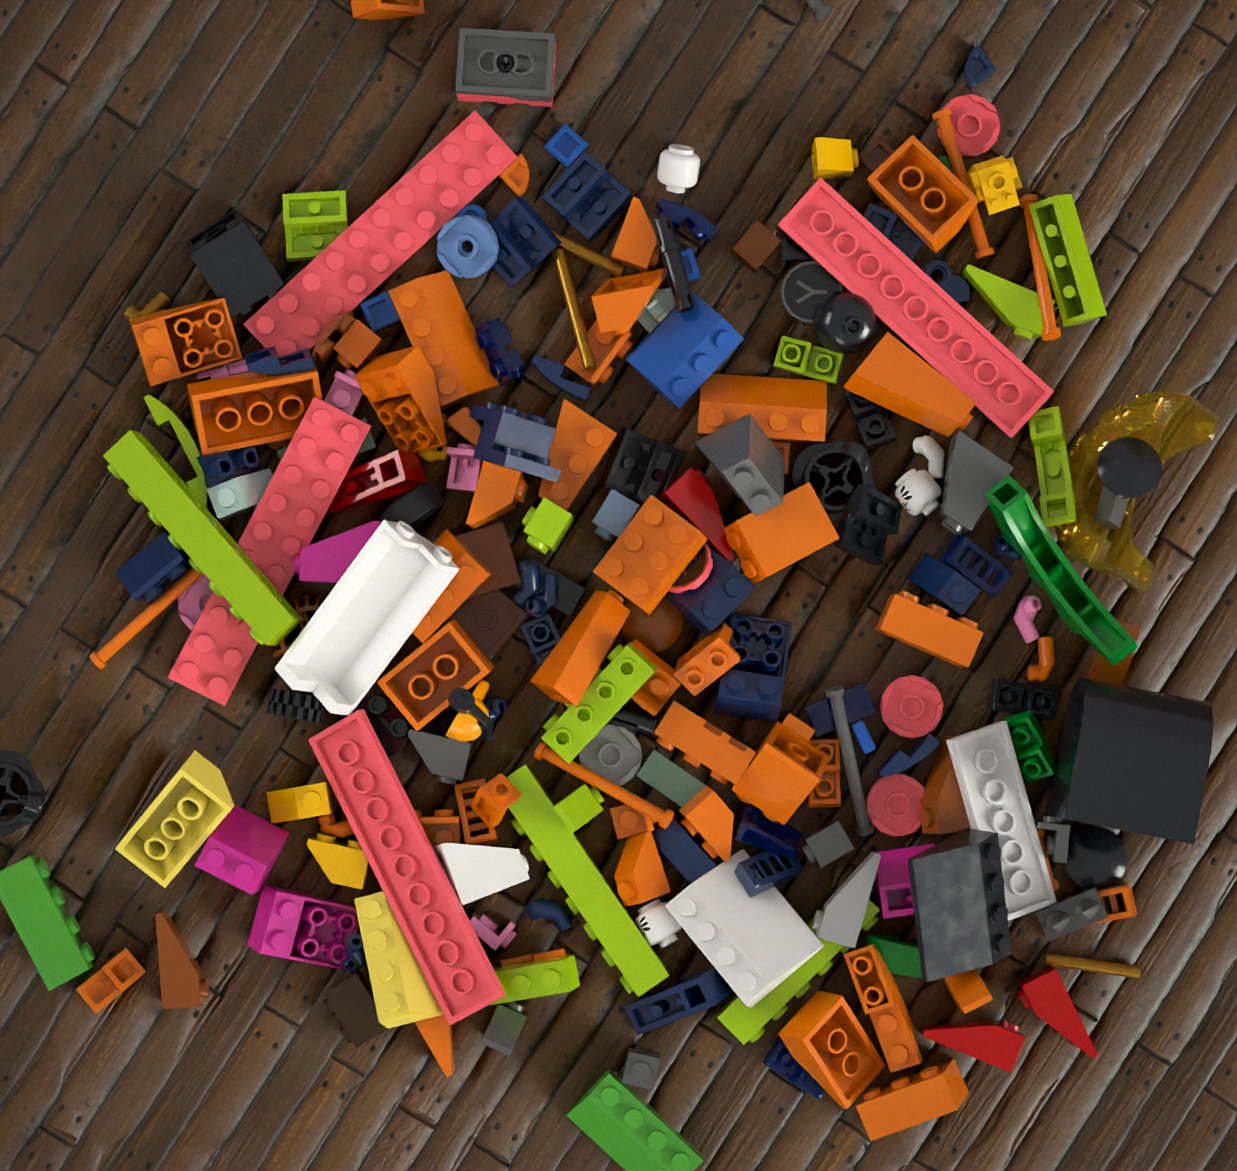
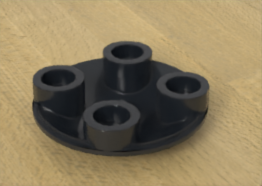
M1123 437L1105 446L1098 458L1097 471L1101 482L1108 490L1113 492L1119 499H1128L1129 497L1142 496L1150 492L1157 485L1162 473V463L1158 452L1149 443L1139 438Z
M375 695L360 701L352 713L364 709L387 756L390 757L402 749L408 739L409 721L387 696Z
M1088 826L1076 832L1069 839L1067 863H1063L1070 878L1079 886L1086 889L1096 887L1097 890L1112 886L1121 878L1127 865V852L1122 840L1114 832L1103 827Z

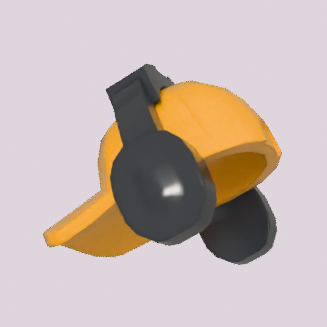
M484 680L480 681L473 694L464 688L453 689L448 697V702L459 713L456 714L449 710L442 711L436 719L437 728L445 733L446 737L457 741H485L494 727L493 720L489 717V711L482 702L490 688V684Z

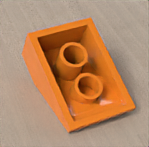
M817 990L778 1033L796 1061L843 1109H848L886 1066L841 995Z

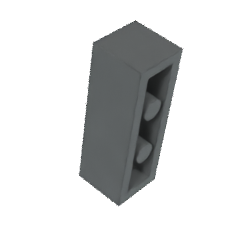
M1103 485L1093 521L1104 529H1121L1128 499L1117 498L1113 492Z

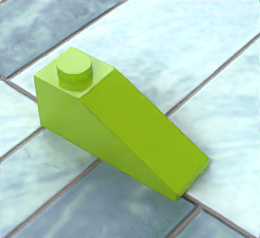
M967 264L962 275L1006 326L1015 330L1013 334L1027 341H1031L1032 337L1038 339L1041 336V331L1044 330L1038 293Z

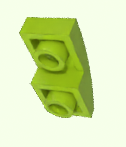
M782 336L773 366L837 385L846 355L832 352L809 342Z

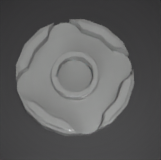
M607 724L579 753L582 766L620 786L631 780L639 770L642 752L639 741L631 731L620 725Z

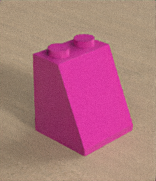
M372 521L301 548V555L295 556L294 574H298L299 581L337 584L382 522Z
M234 804L235 806L209 836L194 866L253 895L263 888V884H265L290 832Z

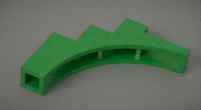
M1008 475L984 493L1003 538L1022 556L1031 578L1051 597L1058 616L1077 635L1081 634L1112 666L1138 648L1135 639L1109 613L1072 567L1043 523L1028 492Z

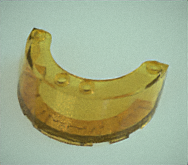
M1149 392L1137 395L1135 401L1124 406L1117 404L1099 417L1101 423L1089 435L1084 432L1069 454L1076 521L1054 526L1058 540L1063 543L1068 551V555L1077 562L1145 593L1154 575V565L1152 561L1141 554L1133 539L1132 516L1138 497H1129L1121 529H1104L1094 522L1093 519L1103 487L1097 471V462L1100 453L1106 445L1123 437L1139 438L1149 443L1158 452L1162 464L1179 452L1208 444L1215 436L1222 418L1190 395L1170 392Z

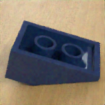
M710 546L713 567L708 578L694 590L689 589L679 594L672 592L665 594L705 636H708L755 589L734 565Z

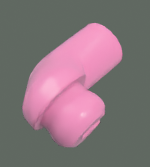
M1034 595L1025 596L1019 602L1014 614V622L1026 644L1040 637L1033 624V620L1037 611L1041 609L1042 603Z

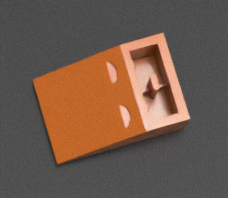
M225 298L161 310L129 320L145 374L151 386L243 359Z
M418 345L376 356L354 376L399 450L418 452L441 447L447 443L434 371Z

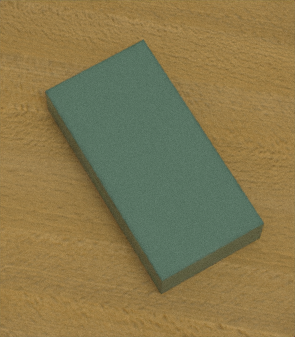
M654 749L636 774L641 780L681 807L706 786Z

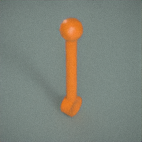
M1036 828L1053 890L1055 891L1058 889L1059 883L1053 877L1048 854H1046V846L1043 839L1045 831L1044 829Z

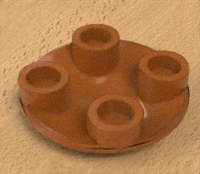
M353 310L339 315L326 325L315 343L312 360L320 359L325 363L335 352L333 349L334 340L339 335L343 336L355 321Z
M666 596L662 598L650 615L630 600L625 603L624 606L631 612L625 620L621 631L628 643H633L636 639L655 653L669 648L680 636L683 626L682 612Z

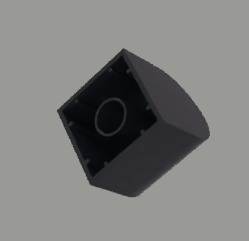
M1079 677L1071 691L1061 726L1054 762L1056 772L1051 778L1045 814L1062 819L1194 844L1212 747L1213 712L1211 704L1207 701Z

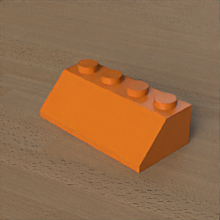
M447 270L416 278L388 291L412 346H419L434 371L441 410L499 385L453 279Z
M316 367L314 370L295 374L269 375L249 372L187 384L192 415L202 455L290 439L297 430L313 397L316 396L322 399Z
M711 374L700 386L697 436L705 437L751 414L771 441L810 444L824 443L827 416V382Z

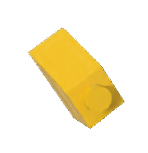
M826 137L814 139L811 148L814 180H819L820 177L822 179L852 177L854 168L859 166L857 148L852 149L851 140Z
M329 781L266 792L271 823L299 820L334 812Z

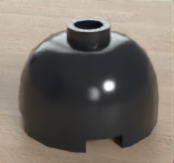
M848 290L832 292V295L827 296L821 303L819 302L816 305L812 316V330L816 334L818 341L827 350L838 354H852L864 349L873 340L877 329V316L872 305L863 297Z

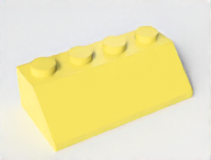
M195 750L130 828L115 850L166 888L235 806L221 770Z
M384 892L354 899L379 1023L390 1029L444 1014Z

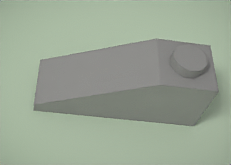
M872 851L825 902L823 910L816 911L812 928L817 929L815 934L817 938L855 948L881 854Z

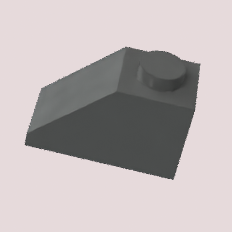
M413 728L409 729L408 736L430 772L438 775L437 781L456 785L457 780L463 781L465 779L473 742H461L443 735L421 730L416 731Z
M516 1001L498 1004L481 1043L511 1056L528 1016V1013L523 1011L525 1006Z

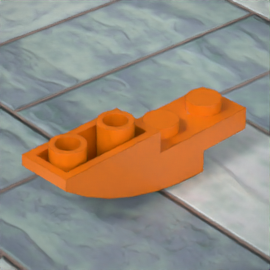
M871 944L844 953V958L865 1015L869 1014L890 1072L920 1064L923 1060L912 1032L915 1027L897 984L876 946Z

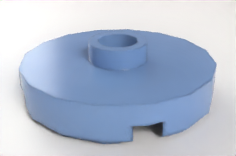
M473 215L457 216L445 223L438 233V259L443 267L454 276L460 278L479 277L489 271L497 260L499 252L497 235L492 226L481 217ZM466 241H470L473 244L472 251L466 249Z

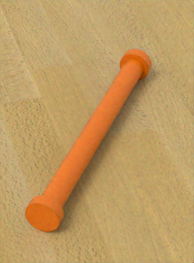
M947 108L932 114L934 121L937 120L953 174L972 192L949 118L952 115L951 110ZM976 205L968 217V222L978 251L975 253L976 258L981 259L993 255L995 252L994 248L989 246Z
M1027 194L1019 198V204L1024 210L1044 328L1041 331L1043 340L1051 341L1060 338L1061 331L1060 328L1056 327L1047 268L1028 206L1038 202V197L1035 194Z
M192 567L98 652L93 651L89 655L92 662L98 668L103 669L110 657L204 573L200 574Z
M544 741L536 748L534 758L538 760L544 759L660 822L659 826L664 829L671 823L674 817L673 811L669 809L664 811L573 760L568 764L553 749L549 748V745Z

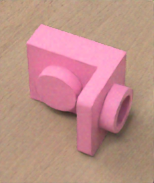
M348 369L345 370L344 374L336 371L334 382L324 401L354 416L364 393L354 377L356 373Z
M475 914L470 919L476 935L494 950L499 945L506 948L516 936V933L513 931L516 923L512 920L499 934L495 931L498 925L485 914L481 918Z

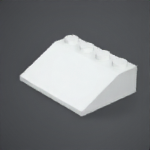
M742 849L731 856L726 863L722 862L687 886L667 903L665 907L743 1003L752 1008L823 948L824 945L776 887H772L750 898L734 873L738 863L751 858ZM756 869L753 870L759 880L762 879Z

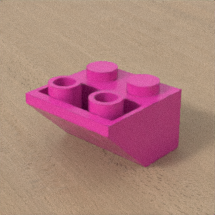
M934 844L877 852L881 854L875 876L880 916L883 919L914 914L907 859L934 846Z

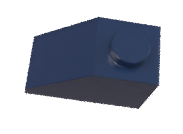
M927 553L907 578L956 616H962L981 591L959 573Z

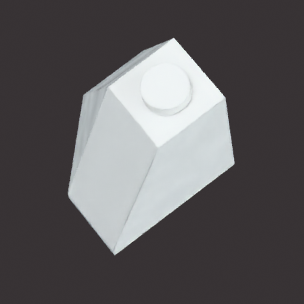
M442 843L432 846L461 905L530 879L527 873L529 871L528 862L519 849L457 843Z

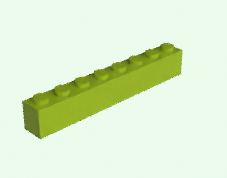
M129 430L103 455L109 462L108 470L117 479H123L129 486L127 491L131 497L138 503L143 502L150 510L147 513L150 519L160 527L163 525L170 533L168 536L170 542L177 549H184L190 556L188 559L189 564L198 573H204L211 582L208 585L212 591L219 597L224 596L231 604L229 607L231 613L238 620L246 621L252 628L249 631L251 636L259 644L263 645L265 643V645L276 646L303 621L301 616L141 432Z
M523 765L506 778L521 793L520 799L508 807L515 817L511 820L513 826L521 836L526 833L533 844L529 846V849L538 862L545 860L551 869L547 872V875L555 887L558 889L562 886L569 895L565 901L575 915L579 912L582 914L587 922L583 925L585 931L592 941L597 938L605 948L601 951V954L609 966L613 967L616 965L623 974L619 977V980L629 994L634 991L639 997L670 976L668 969L653 947L648 944L641 934L635 921L574 832L570 833L553 808L554 803L528 765Z

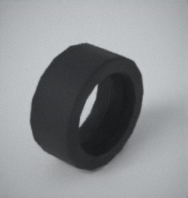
M429 481L393 504L383 513V517L387 521L396 523L403 521L410 527H414L439 509L445 503V500L434 484Z

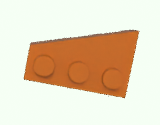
M563 399L548 459L551 460L549 466L560 469L561 472L558 482L542 479L538 497L540 499L546 498L568 512L616 439L617 433Z
M674 700L654 731V734L659 736L656 740L657 743L670 751L677 747L685 753L684 760L697 768L701 764L707 766L712 770L710 776L724 785L727 784L728 780L736 785L756 754L751 748Z
M953 1058L939 1065L924 1069L911 1077H901L883 1089H880L878 1086L863 1092V1097L857 1103L856 1108L870 1141L957 1111L968 1096L969 1091Z

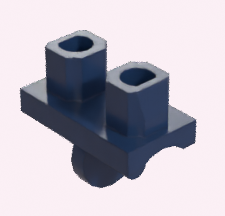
M252 446L197 457L198 463L204 472L206 488L259 470L258 465L260 461L256 449Z

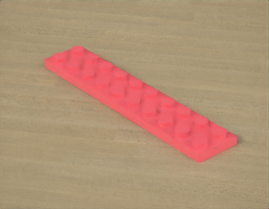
M476 111L472 112L243 325L265 348L275 346L278 357L307 348L310 350L315 346L319 334L329 322L347 311L354 310L432 238L445 223L449 222L518 157Z
M821 177L777 225L848 291L863 297L871 304L878 319L932 368L976 402L975 407L1007 437L1012 438L1054 392Z
M316 396L313 397L237 543L282 596L294 575L295 556L301 555V548L309 546L371 428L370 424ZM212 591L168 678L225 706L258 642L251 636L249 631L252 628L246 621L238 620L229 610L231 604L224 596L219 597Z
M365 710L355 711L308 739L448 1024H455L506 996Z

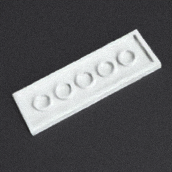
M1000 721L946 740L971 829L998 833L1008 921L1057 903L1007 721Z

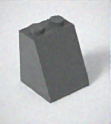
M751 414L696 441L698 448L725 483L755 516L783 503L784 457Z
M962 432L955 434L949 441L941 488L942 493L939 500L940 505L937 512V517L943 520L940 525L954 535L960 534V532L964 534L971 531L988 506L984 493L1006 478L1013 469L1007 462Z

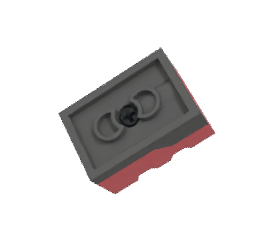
M459 28L455 90L458 101H489L499 104L522 103L530 106L552 107L556 58L555 33Z

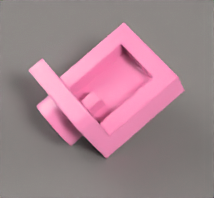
M460 443L457 445V448L447 447L446 454L451 457L446 485L448 490L475 493L483 465V460L473 457L475 446Z

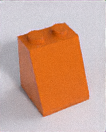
M810 482L785 494L782 504L758 516L750 513L723 528L729 546L737 553L744 574L750 578L753 584L839 539Z
M777 721L757 749L755 756L736 785H733L731 790L744 803L753 804L762 810L764 816L769 820L778 821L785 825L821 779L830 756Z

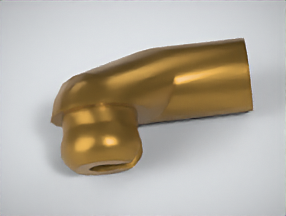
M159 292L141 310L137 305L128 307L124 312V317L126 320L164 310L171 301L163 292Z

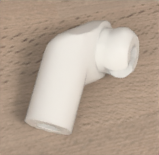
M930 436L916 437L912 444L914 452L923 454L929 460L928 473L933 479H944V450Z

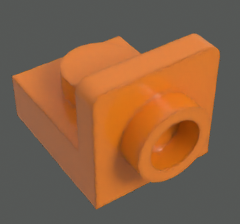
M498 774L477 790L470 807L490 829H493L500 824L507 808L520 799L521 793L503 774Z
M627 804L609 808L617 839L654 831L653 823L658 822Z

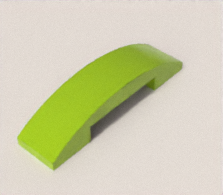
M151 395L143 397L159 427L164 428L170 424L172 425L197 474V477L186 483L204 506L210 510L212 502L206 489L211 487L206 488L204 472L197 460V457L202 456L201 449L194 434L186 423L166 404Z
M1059 406L1037 410L1028 421L1031 441L1035 451L1041 494L1039 500L1042 521L1046 527L1075 522L1076 510L1073 481Z

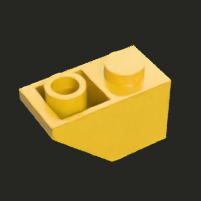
M317 833L316 838H308V848L331 883L357 889L365 888L370 864L357 840L348 839L347 844L335 842V836L324 835L323 833Z

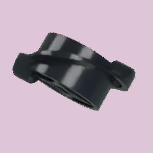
M850 440L817 443L805 448L797 456L793 464L792 479L794 489L810 482L809 475L810 471L814 473L813 477L820 484L817 497L831 522L840 520L846 505L831 506L825 504L824 501L830 495H837L842 499L844 497L848 500L854 492L852 490L853 486L847 480V473L850 467L856 476L857 486L858 484H865L875 489L872 477V463L867 449L861 443ZM823 458H837L842 460V463L837 468H829L826 465H819L816 461ZM841 471L837 477V485L825 493L829 487L830 478Z
M0 751V768H5L0 779V788L2 785L6 786V792L13 796L5 798L0 802V816L4 807L9 803L25 805V808L15 818L0 820V837L8 836L17 829L34 822L40 816L45 806V791L35 775L31 763L26 757L14 751ZM14 771L25 780L28 787V796L17 792L13 788Z

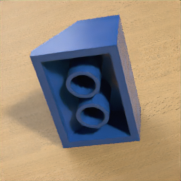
M693 291L691 292L696 308L689 312L677 313L674 306L625 359L668 402L679 409L744 340L719 313Z

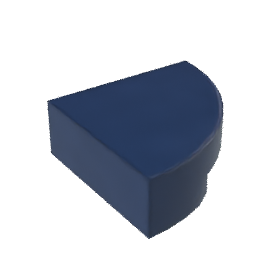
M979 45L971 51L964 67V78L969 90L996 72V68Z

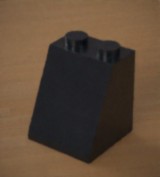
M238 208L185 241L190 257L217 298H225L231 318L235 315L240 317L249 313L254 308V303L262 298L268 300L276 296V293L281 290L280 287L285 285Z

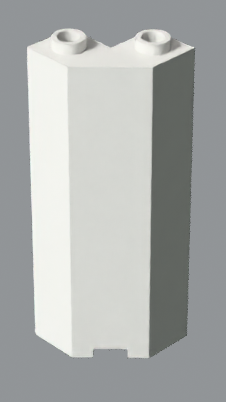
M383 520L274 669L292 690L312 692L330 713L350 715L459 571L458 566L451 560L453 558L452 554L445 548L436 546L417 534L412 527L403 521L396 523Z

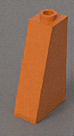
M889 332L884 335L843 386L852 393L946 437H949L956 428L961 432L973 418L969 412L976 405L974 400Z
M595 590L530 682L552 700L577 706L631 612L623 605L625 600L612 590L608 592Z

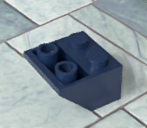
M162 532L116 571V574L135 601L147 602L150 600L154 602L166 591L164 586L168 582L179 580L190 570L188 567L190 565L188 562L190 556L184 549L179 550L168 539L169 532Z

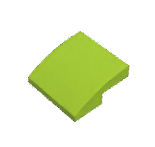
M345 190L282 194L286 259L288 262L313 260L349 227Z

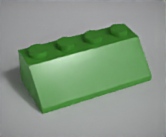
M33 855L0 871V900L48 991L93 968L95 965L92 960L95 959V955L87 942L83 944L77 932L80 931V927L72 914L68 916L63 906L65 898L61 890L57 886L53 887L48 878L51 875L48 865L44 859H38L37 855Z
M610 1068L566 1114L625 1171H694L703 1162L702 1153L630 1086L622 1083V1079Z

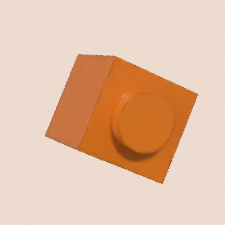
M357 319L333 347L338 353L335 359L348 370H351L354 366L361 371L384 342Z

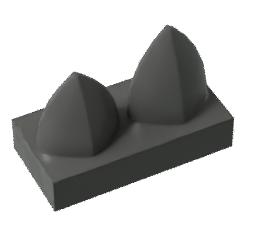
M1096 887L1036 912L1049 942L1108 917Z

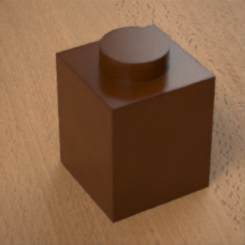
M757 220L734 246L731 254L753 273H756L780 246L781 240L777 238L780 233L769 223L765 222L762 225Z

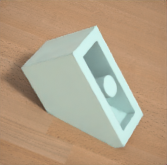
M271 469L236 477L206 489L217 518L224 521L255 509L273 475Z

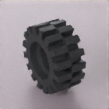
M274 688L270 689L267 714L323 723L325 707L316 696Z

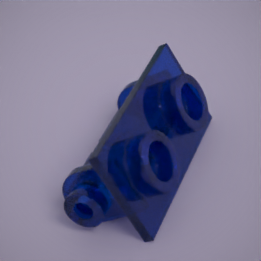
M498 317L489 322L488 320L484 321L475 329L477 343L485 351L489 360L490 372L498 380L500 386L505 385L512 378L516 380L525 375L523 372L525 366L517 349L515 348L507 352L504 349L505 346L513 343L505 322H501Z
M864 683L846 690L845 694L842 695L848 724L876 713ZM830 698L805 707L817 737L836 729Z

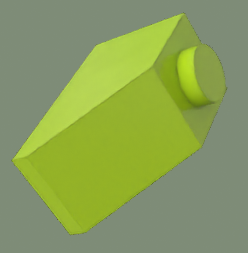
M584 783L554 804L553 808L572 834L603 811L604 808L601 803L605 799L596 787L592 786L589 788Z

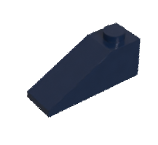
M713 966L642 997L624 1007L637 1035L713 1007L730 995L723 977Z

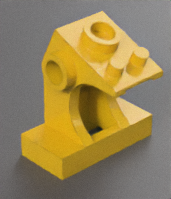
M1002 155L972 165L970 170L966 172L973 194L979 199L978 203L985 202L989 215L1020 205L1016 191L1020 190L1023 186L1013 157L1006 159Z

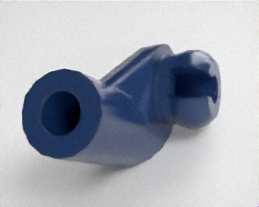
M352 934L345 944L347 958L343 960V967L351 974L356 973L365 964L362 947L363 941L362 936L359 934Z

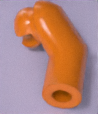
M1040 637L1037 639L1039 661L1037 665H1029L1027 667L1028 681L1042 683L1047 680L1055 664L1052 637Z
M333 813L322 815L318 818V822L321 825L319 829L324 835L342 838L354 834L348 820L336 823Z

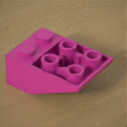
M263 884L247 946L260 954L346 970L343 967V960L347 958L345 944L352 934H357L359 927L356 907L290 889Z

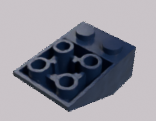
M730 613L728 626L733 632L729 643L741 658L737 664L719 677L714 713L776 723L782 705L792 622Z

